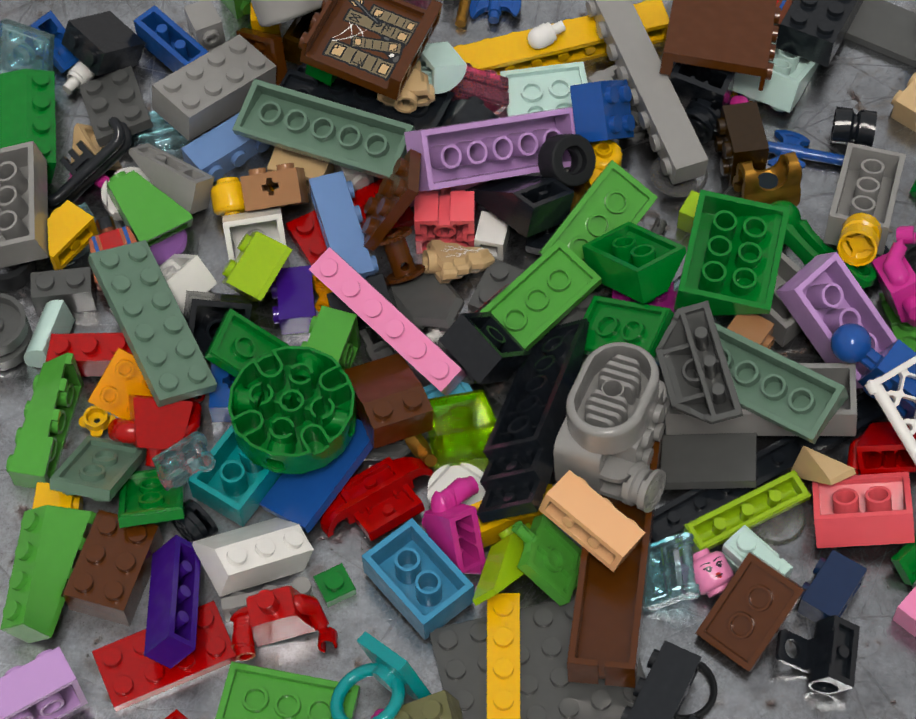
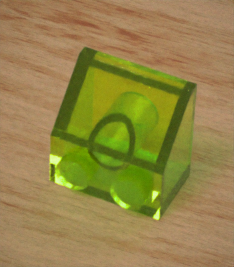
M483 390L430 398L429 401L434 410L433 430L428 431L438 466L487 458L483 450L494 427L496 418Z

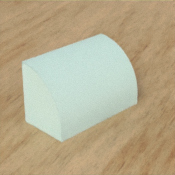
M448 41L427 43L419 58L421 61V71L428 75L429 84L433 85L435 94L445 93L456 87L463 79L467 69V63Z
M52 300L45 304L24 354V361L27 366L42 368L43 363L46 362L51 334H70L75 319L64 300Z

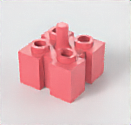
M450 187L440 189V195L439 191L435 190L419 191L414 201L416 254H423V251L427 250V243L431 239L442 240L445 243H458L464 247H474V191H451Z

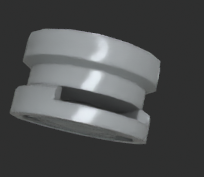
M638 461L627 473L630 475L628 482H623L621 497L624 499L622 502L631 507L637 505L638 509L649 513L661 499L666 484V473L661 469L652 470L648 464Z

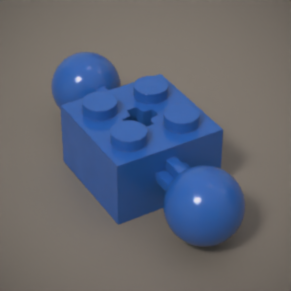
M854 323L844 324L838 327L832 335V352L842 362L851 364L860 362L867 368L858 380V383L863 386V390L869 396L870 394L864 386L868 380H874L916 356V352L899 339L878 353L871 347V337L864 327ZM916 364L907 368L910 373L916 374ZM897 374L882 383L886 391H897L900 380L899 375ZM905 378L903 386L905 394L916 397V379ZM901 398L900 404L896 408L902 418L914 417L916 403Z

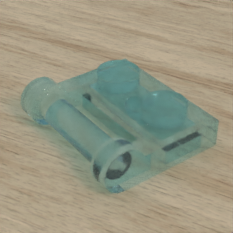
M193 432L152 458L159 480L166 491L173 487H181L189 480L190 476L198 471L209 472L215 467L216 461L213 454L207 450L208 442L203 433ZM194 451L196 455L188 459L187 454Z
M678 533L651 544L645 594L646 609L655 611L683 600H693L700 597V587L695 581L691 548L694 546L692 533ZM679 549L683 585L677 587L673 551Z

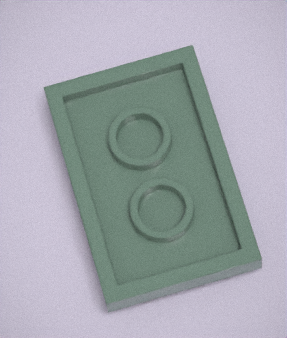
M87 436L50 477V490L60 491L65 495L89 497L99 502H110L145 460L146 448H138L132 444Z

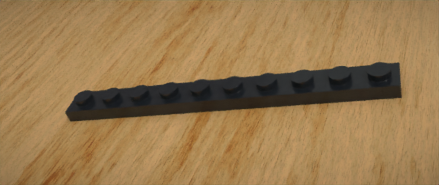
M866 392L857 395L856 435L866 430L870 424L887 418L877 400L870 397ZM785 436L757 452L756 488L691 489L654 511L651 544L655 549L684 534L685 524L791 472L803 446L824 454L853 436H819L815 444L799 436Z

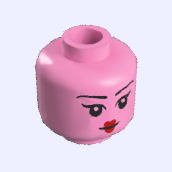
M708 548L691 556L693 562L686 569V573L697 594L707 595L709 599L721 594L734 576V572L725 555L721 551L710 553Z

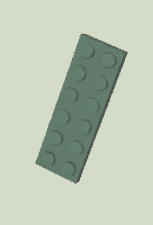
M143 240L90 253L88 262L157 406L161 407L216 391L217 382L147 241Z

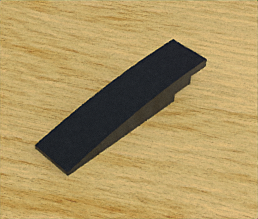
M587 318L553 327L527 351L530 355L517 371L483 450L489 460L480 480L486 492L477 511V515L483 523L538 512L554 468V444L567 415V397L581 368L589 327Z

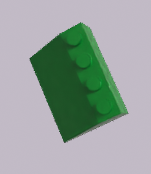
M21 69L1 73L0 148L34 141L47 159V183H52L56 167L54 71Z
M700 190L674 309L677 310L681 307L708 301L713 316L769 314L790 208Z

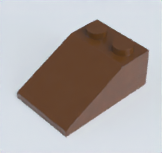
M399 353L343 370L351 380L356 396L357 412L373 449L433 430L434 410L422 384Z

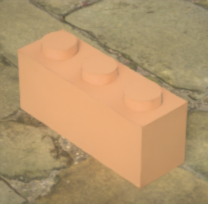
M570 470L546 493L539 507L541 513L612 572L636 548L646 533L634 520L627 518L615 508L610 500L602 497L583 478L575 475Z

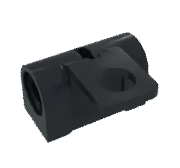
M833 615L815 623L814 637L809 640L786 629L780 630L777 637L775 657L786 665L808 673V686L813 691L834 694L852 689L855 682L860 626ZM787 640L792 641L796 646L797 655L795 658H791L786 653L785 643Z

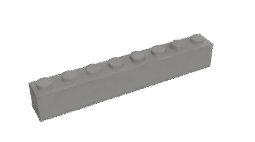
M586 1L587 13L589 17H594L597 34L600 39H604L607 45V55L610 61H614L617 66L619 80L627 79L628 86L632 93L630 104L636 106L639 112V123L643 129H647L651 149L653 152H657L660 157V166L663 174L669 176L673 185L704 176L709 159L668 75L660 74L661 60L632 1Z

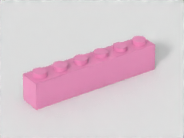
M330 247L308 269L441 393L448 396L467 376L465 370Z

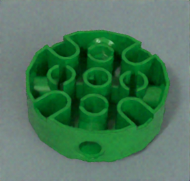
M283 346L271 350V354L264 355L258 360L254 358L242 367L232 383L228 402V412L238 447L254 464L274 473L304 474L325 467L341 455L355 434L357 419L355 391L351 380L342 370L341 365L326 353L312 347Z

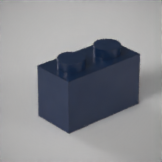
M832 550L827 559L821 557L812 573L816 577L812 583L805 582L802 587L806 591L800 599L797 612L815 623L833 615L841 617L863 583L867 568Z

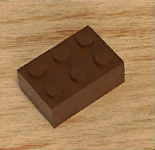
M98 510L63 592L69 609L130 626L151 575L152 554L162 547L164 543L159 525L144 524L120 528L118 514Z

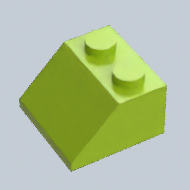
M255 231L251 235L246 233L237 247L241 252L235 261L230 259L222 272L225 278L222 283L239 294L246 296L251 301L261 302L293 249Z

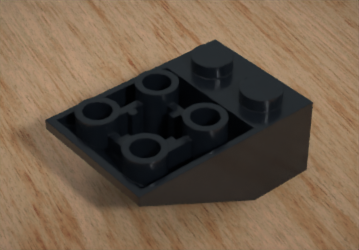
M526 175L490 180L465 190L474 191L475 201L479 205L489 210L498 219L507 223L526 238L560 225L570 213L575 193L554 177Z

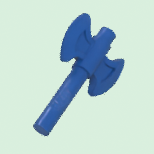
M471 0L469 13L472 19H476L482 13L488 12L489 23L497 24L502 11H507L513 17H517L522 4L521 0Z
M775 130L774 135L781 142L768 141V153L777 156L768 161V165L771 167L778 162L780 155L791 152L796 153L801 169L806 166V163L801 159L842 166L845 155L804 148V146L810 144V140L797 132Z

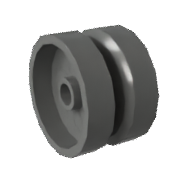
M0 293V371H5L18 366L24 361V354L33 332L22 304L13 296Z

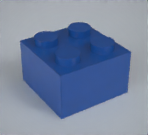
M627 79L597 81L570 86L576 134L586 138L589 143L634 137L635 119L631 113L630 105L632 93Z

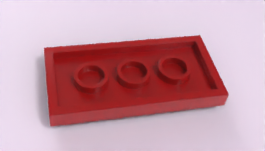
M383 179L354 191L355 198H352L354 206H360L363 222L360 223L361 229L366 221V213H364L366 202L371 196L375 197L378 193ZM409 206L392 228L411 227L414 225V213ZM315 210L286 223V230L307 264L312 266L327 250Z
M214 600L198 607L196 649L171 669L144 656L146 629L92 651L116 712L229 665L231 661H238L231 648V639Z

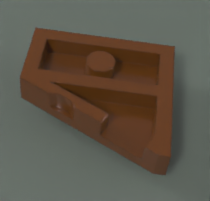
M245 27L237 30V35L240 34L277 66L276 85L279 86L287 73L282 37Z

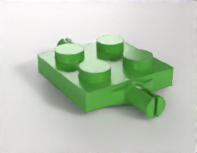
M544 514L534 517L530 529L521 520L517 521L511 530L524 543L518 568L559 606L569 603L573 590H577L582 550Z

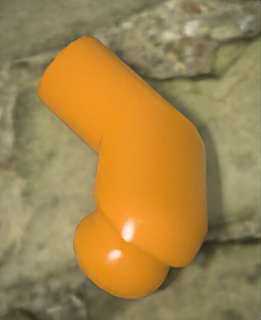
M313 275V289L319 297L315 308L319 312L321 306L330 307L327 294L332 291Z

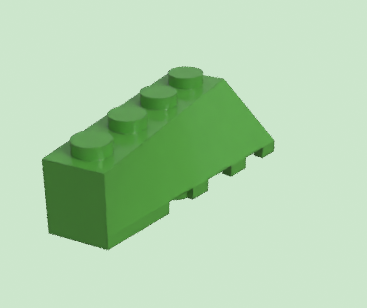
M65 353L43 363L40 374H36L34 378V393L31 401L28 400L25 405V420L23 426L19 427L16 432V448L14 454L9 455L6 464V471L16 486L36 489L37 482L50 483V477L57 471L84 385L73 353Z
M50 505L24 511L0 630L27 643L52 638L65 602V598L62 596L63 590L74 569L72 565L77 551H81L86 538L83 537L86 526L87 524H93L96 513Z

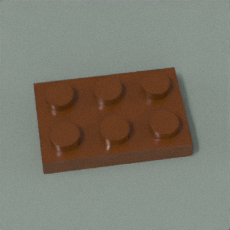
M410 149L404 158L400 157L395 163L390 177H385L382 180L375 197L371 196L364 207L366 221L362 228V233L365 234L364 247L375 251L418 195L421 153Z
M749 552L695 634L745 670L751 672L806 589L753 552Z

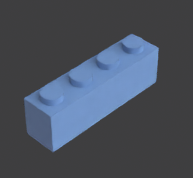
M238 113L182 147L181 150L184 162L214 176V182H216L230 170L244 165L259 152H265L271 145L236 135L232 129L239 115Z
M343 171L309 179L310 196L326 248L330 247L363 278L375 275V273L379 272L375 255L370 256L368 248L364 247L365 234L362 233L360 223L363 222L360 206H354L352 198H355V192L351 180L346 181Z

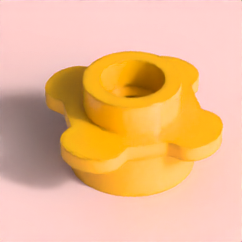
M93 405L85 410L78 422L81 428H86L90 431L92 437L99 438L103 435V431L108 428L110 422L116 418L113 414H108L107 411ZM97 419L100 420L99 423H95L94 421Z

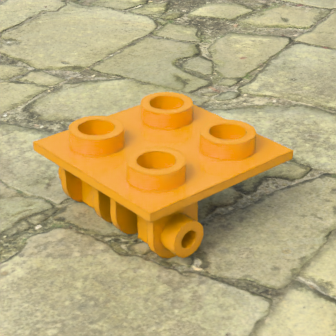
M118 347L90 395L88 402L119 418L130 420L129 394L152 396L134 356Z

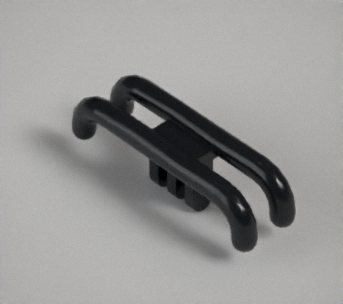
M111 117L108 120V124L113 130V138L96 155L80 140L76 145L83 152L81 155L73 148L68 151L75 160L73 163L65 156L60 159V162L72 174V177L55 193L51 195L48 193L49 209L60 207L67 199L74 203L127 153L131 147L132 134L126 123L121 122L117 117Z

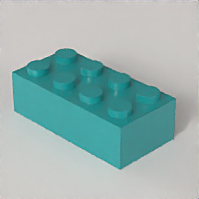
M231 425L189 477L188 483L193 498L244 527L259 508V503L282 473H274L254 464L238 447Z

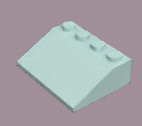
M776 48L773 62L769 61L774 63L771 80H765L763 91L758 90L760 76L735 72L734 92L744 95L750 101H760L768 104L775 111L790 113L802 96L818 63Z

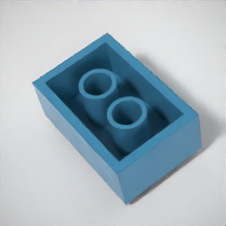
M413 518L362 555L364 573L424 640L430 637L429 634L443 627L473 603L472 600L475 592L472 582Z

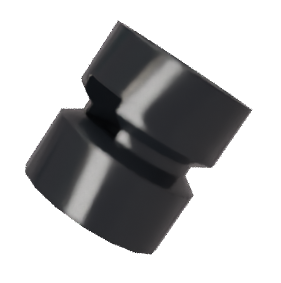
M836 106L831 143L847 145L848 142L854 141V144L872 147L877 122V111L860 110L855 114L853 108Z

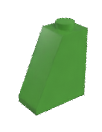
M134 170L127 174L125 171L119 172L109 179L107 193L124 224L130 227L137 242L146 240L149 247L192 226L193 217L190 212Z

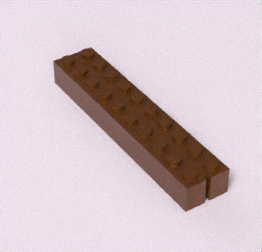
M662 438L660 442L655 441L652 447L654 453L649 465L652 470L659 469ZM601 495L610 500L613 506L627 518L634 520L646 533L636 548L614 572L582 547L567 659L568 682L599 684V679H605V685L635 688L655 508L651 512L646 513L638 509L637 505L631 507L622 501Z

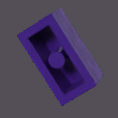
M311 265L281 268L276 276V281H273L271 285L272 299L277 298L278 306H272L274 324H280L282 335L308 333L313 316H316L313 275L308 270Z

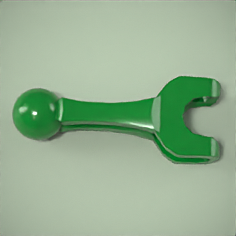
M778 200L771 203L772 205L790 208L784 244L801 259L804 265L808 264L819 254L836 252L812 230L807 220L801 219L800 211L796 205L787 200ZM844 262L861 288L873 286L877 272L870 263L865 266L856 267Z

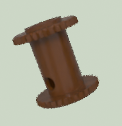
M408 226L392 228L379 244V246L384 247L392 269V273L386 277L389 284L410 281L420 276L426 269L422 264H414L405 239L412 233V228Z

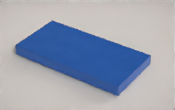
M356 419L355 434L345 451L325 467L304 474L282 473L259 503L263 510L278 518L299 524L302 530L309 534L373 449L362 421Z

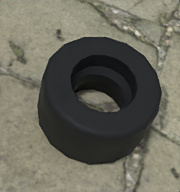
M560 134L550 137L542 144L538 154L540 174L543 177H554L567 187H577L586 183L591 178L595 169L596 156L594 149L586 138L578 134ZM565 150L569 152L571 157V166L568 172L562 163V156Z

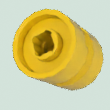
M856 213L846 219L843 223L837 246L838 254L844 262L859 267L865 266L874 260L882 233L881 224L878 220L866 213Z

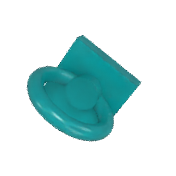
M365 631L357 639V643L372 663L364 664L351 670L339 681L331 697L330 712L333 719H349L344 712L343 706L347 693L357 682L374 676L381 685L392 692L391 699L386 708L372 719H394L403 705L405 693L415 700L431 695V693L408 661Z

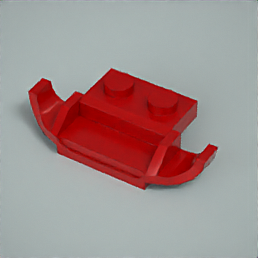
M390 457L385 458L349 479L321 516V529L329 538L334 535L336 525L346 519L350 525L356 522L369 540L373 541L425 510L423 502L412 490L414 489L412 480L421 475H427L430 478L434 472L418 458L402 457L394 460Z

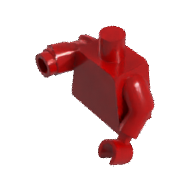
M129 394L130 420L122 418L112 420L108 425L109 437L116 442L133 444L138 448H147L145 466L164 467L165 450H180L182 445L187 444L200 428L202 409L200 404L206 395H200L198 399L189 398L158 407L153 396Z
M890 422L870 424L865 433L853 440L849 446L847 465L855 468V475H859V473L860 475L916 472V465Z
M284 586L273 590L265 589L258 594L248 596L246 598L247 606L234 612L230 618V621L234 624L231 648L238 661L253 659L256 656L255 644L256 647H261L315 632L316 630L319 631L318 649L321 652H326L325 641L332 642L335 649L337 648L338 633L334 628L327 627L329 622L318 599L311 595L302 594L292 586Z

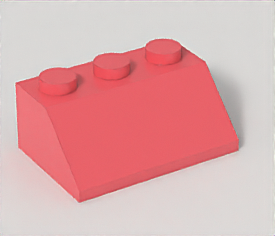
M909 472L853 475L833 485L812 481L817 549L915 543Z

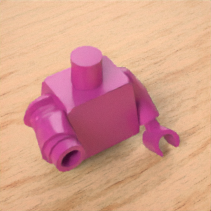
M900 226L896 229L897 242L892 244L890 251L874 259L871 263L877 272V279L887 304L901 323L907 322L910 326L916 327V274L904 256L907 251L905 244H916V233L914 232V226Z
M472 476L466 478L459 477L441 492L435 491L431 498V509L424 512L422 526L428 536L463 574L481 575L486 559L477 510L474 506L461 504L479 491L478 484Z

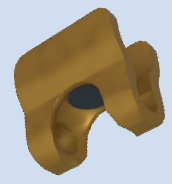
M795 152L780 155L775 165L764 170H755L752 161L738 163L732 185L736 192H742V198L767 204L778 200H787L797 206L800 203L801 165Z

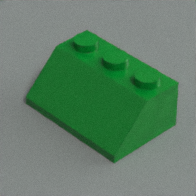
M627 222L582 245L585 263L602 278L601 284L642 304L652 302L656 297L668 291L686 254L685 246L632 222Z

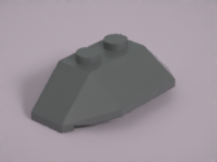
M704 301L677 309L673 320L656 348L657 358L672 409L709 424L743 416L709 302Z

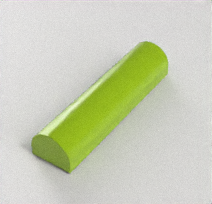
M793 470L685 524L684 534L695 553L705 548L711 550L726 542L742 526L746 525L752 529L810 500L811 494L797 472Z

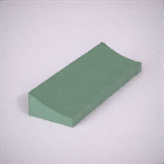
M254 78L232 130L236 135L384 179L385 177L389 178L393 173L397 160L400 157L404 158L407 154L404 132L414 131L415 128L414 125Z
M715 323L741 407L815 444L829 421L849 398L845 386ZM656 354L654 359L657 365H659V361Z

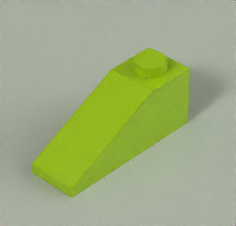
M529 522L525 524L529 529L531 528ZM513 525L500 532L498 535L501 540L490 547L472 600L475 606L498 594L524 574L518 568L524 543L521 538L512 532Z

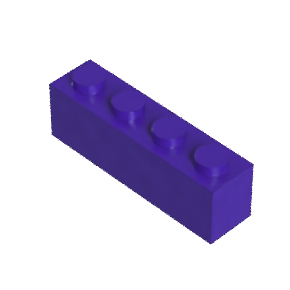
M178 535L172 537L152 554L144 656L170 669L196 649L201 561L192 547V543Z

